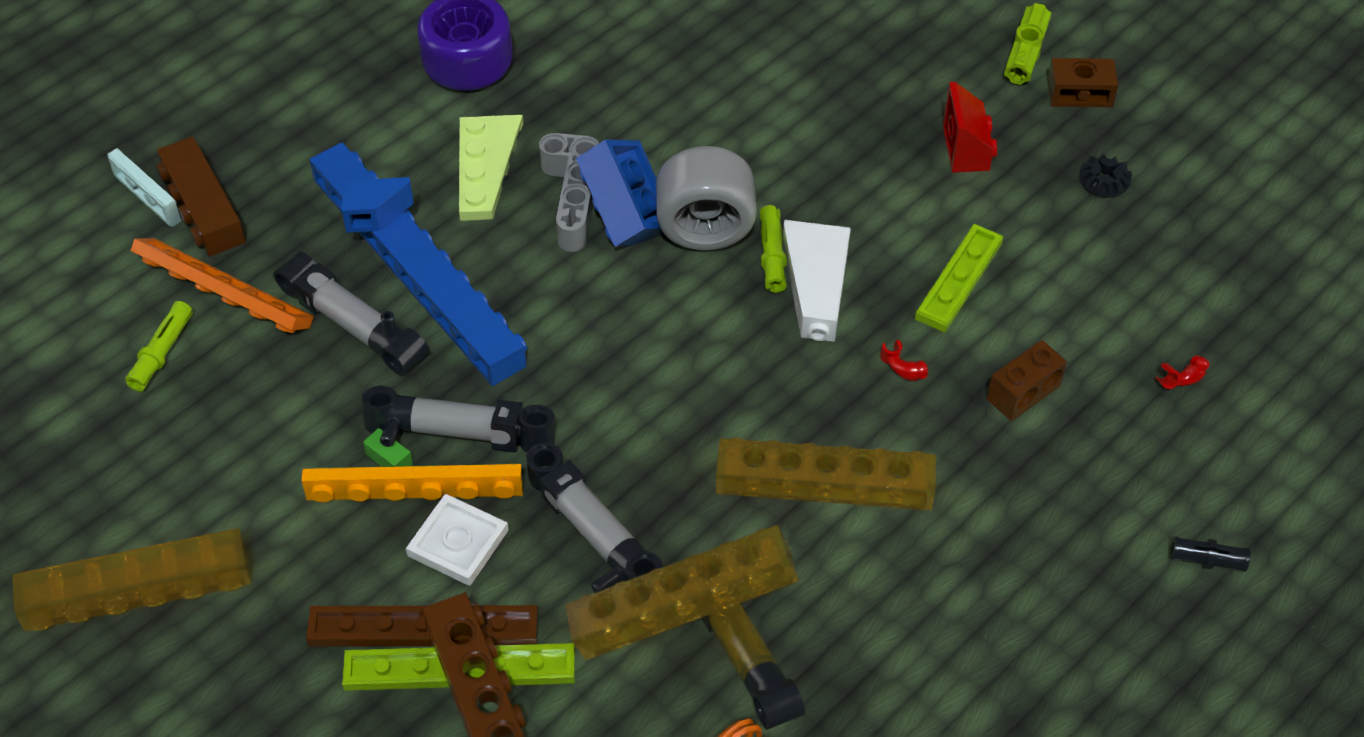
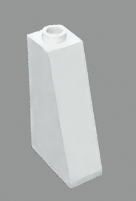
M791 220L784 221L783 251L787 256L786 266L801 338L835 342L851 228Z

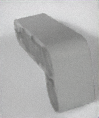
M550 133L543 136L539 142L541 169L547 175L564 177L556 216L558 245L565 251L575 252L581 250L587 243L594 206L592 194L587 183L581 178L580 167L576 158L599 143L590 136Z

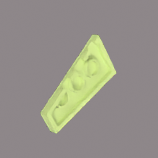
M523 115L460 117V221L493 219L503 189L502 183L510 167L509 161L517 145V136L523 126Z

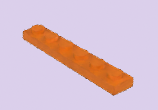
M155 238L134 239L131 251L142 256L144 263L155 267L162 266L169 270L168 274L170 276L194 282V287L207 293L215 292L222 296L221 300L223 302L249 309L248 314L253 317L272 320L276 322L275 327L284 332L295 333L296 330L310 329L314 318L313 315Z

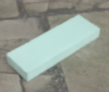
M118 148L108 153V159L114 176L169 226L173 227L181 222L174 198Z

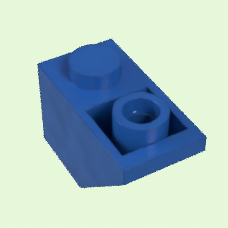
M410 177L343 180L342 214L346 233L380 231L414 203Z

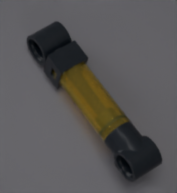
M716 559L684 571L683 581L691 602L695 607H698L699 616L709 633L714 631L752 697L757 716L763 727L768 730L805 715L804 704L797 686L792 679L785 678L742 606V595L732 578L728 576L723 563Z

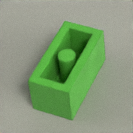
M380 428L363 442L366 455L382 467L413 465L411 452L397 441H394L391 447H385L380 443V437L383 432Z

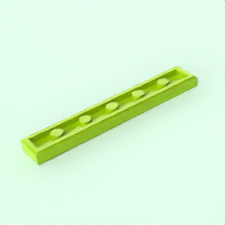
M574 643L495 646L498 658L493 659L497 671L505 670L510 685L575 684ZM434 647L345 650L342 682L344 691L449 687ZM473 668L465 675L469 678H479L485 671Z

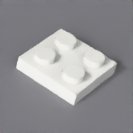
M445 494L406 547L407 556L471 586L509 531L508 523Z

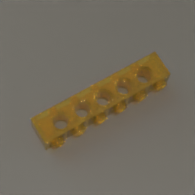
M720 438L716 494L932 510L936 488V454H925L920 451L897 452L882 448L871 450L857 449L850 446H818L813 443L792 444L781 443L775 440L766 442L752 441L743 438Z
M777 524L758 530L756 533L735 541L726 542L719 547L698 555L689 556L666 567L654 569L629 581L620 582L597 593L585 595L578 600L565 604L571 640L585 660H589L799 581L789 544Z

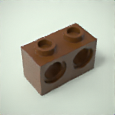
M1041 340L992 375L987 400L1012 422L1061 386L1067 361Z

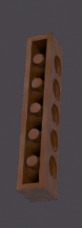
M464 592L423 607L422 611L426 629L468 737H524L521 728L525 727L526 724L522 711L518 704L512 706L507 693L512 692L511 685L505 670L497 671L493 659L498 658L497 650L491 636L485 638L483 636L480 626L485 623L478 603L471 605L467 593ZM458 635L471 637V640L465 644H456L452 641ZM473 668L485 671L479 678H469L465 675ZM486 702H493L499 706L492 713H484L479 710V707Z

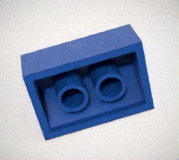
M604 140L576 158L580 167L581 178L588 185L593 197V205L600 213L606 226V234L615 247L633 246L664 234L657 220V178L640 140Z

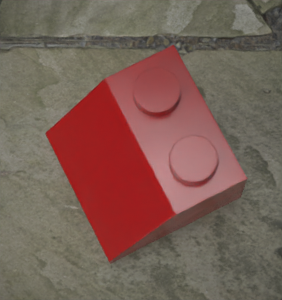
M949 82L942 127L952 173L990 171L992 158L997 157V141L995 138L991 139L990 135L992 133L991 116L986 115L984 103L957 82Z

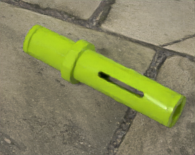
M766 205L759 212L763 254L760 259L761 266L765 270V287L767 289L770 288L771 292L778 293L786 289L787 286L784 268L787 265V256L783 252L780 210L776 209L773 205Z
M175 301L148 345L140 349L137 354V362L125 377L128 387L135 391H144L153 374L163 367L166 354L193 315V312H191L192 308L182 301Z

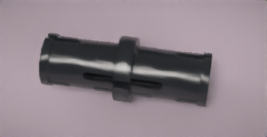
M1178 536L1173 538L1171 560L1204 564V568L1208 569L1219 566L1247 572L1250 563V548L1217 544V540L1208 539L1207 542L1179 538Z

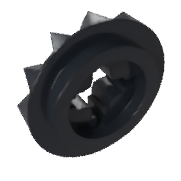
M1104 154L1099 158L1091 156L1088 162L1082 164L1080 170L1081 183L1087 190L1096 195L1104 197L1118 196L1124 193L1131 184L1132 172L1128 170L1127 162H1118L1117 156L1112 159L1107 158ZM1101 171H1103L1104 173H1110V172H1111V173H1112V177H1110V176L1107 175V174L1100 175V173H1101Z

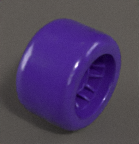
M435 0L422 12L417 26L421 62L425 72L434 82L452 90L472 91L490 86L507 72L513 55L511 27L506 11L496 0Z

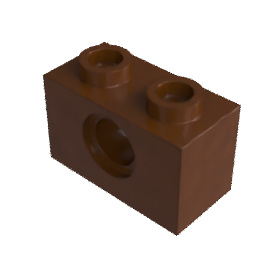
M1052 58L1047 79L1051 107H1113L1118 89L1114 59Z

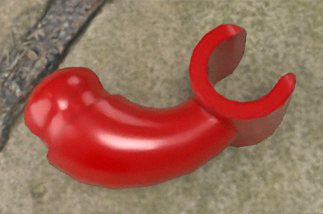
M895 340L894 351H889L885 343H882L880 359L884 363L889 364L897 375L908 381H918V379H925L928 376V366L924 361L920 360L914 363L913 361H904L900 358L903 347L900 340Z
M1195 355L1192 357L1191 363L1180 373L1170 364L1162 363L1161 367L1169 373L1164 378L1155 377V380L1166 389L1191 385L1203 379L1207 374L1206 370L1209 368L1210 362L1202 356Z

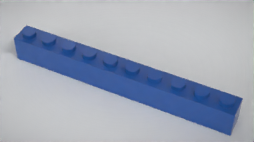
M343 142L309 159L314 182L341 213L343 180L378 179L373 170L368 171L364 167L356 151L351 152ZM405 210L380 231L359 232L492 387L527 367L525 356L527 346L523 338L518 333H512L500 312L495 313L489 307L484 294L479 290L475 291L470 286L466 274L462 270L457 271L454 268L448 254L443 249H437L433 244L430 234L427 230H421L416 225L409 210Z

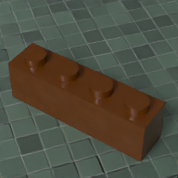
M191 136L157 149L160 163L155 164L162 182L169 181L170 184L166 185L169 195L175 199L176 203L180 202L181 206L178 207L184 224L191 223L193 228L189 230L197 247L203 246L208 257L246 243L240 220L194 137Z

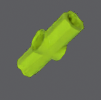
M1034 3V5L1026 7L1021 24L1017 28L1014 45L1004 72V76L1008 77L1011 83L1022 85L1024 82L1031 80L1036 61L1040 57L1042 43L1052 13L1043 4Z

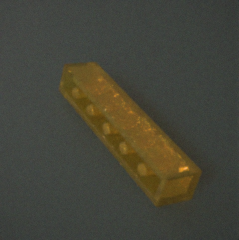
M240 528L12 574L14 610L24 631H41L53 625L68 622L79 623L86 621L88 618L106 614L118 615L130 609L145 606L156 607L165 602L183 598L195 599L203 594L221 590L233 591L240 586L251 584L247 551Z

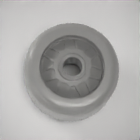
M715 146L693 147L670 157L661 167L656 179L657 220L663 233L671 241L682 247L701 251L722 249L744 238L752 229L757 211L754 176L747 162L738 154Z

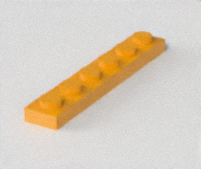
M521 464L312 468L302 470L301 480L307 501L314 500L317 502H329L331 500L361 502L367 499L399 501L404 498L436 500L442 498L445 494L462 499L523 496Z

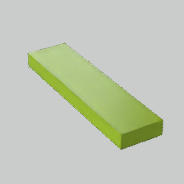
M973 224L916 311L915 320L946 333L1002 245L1004 236Z

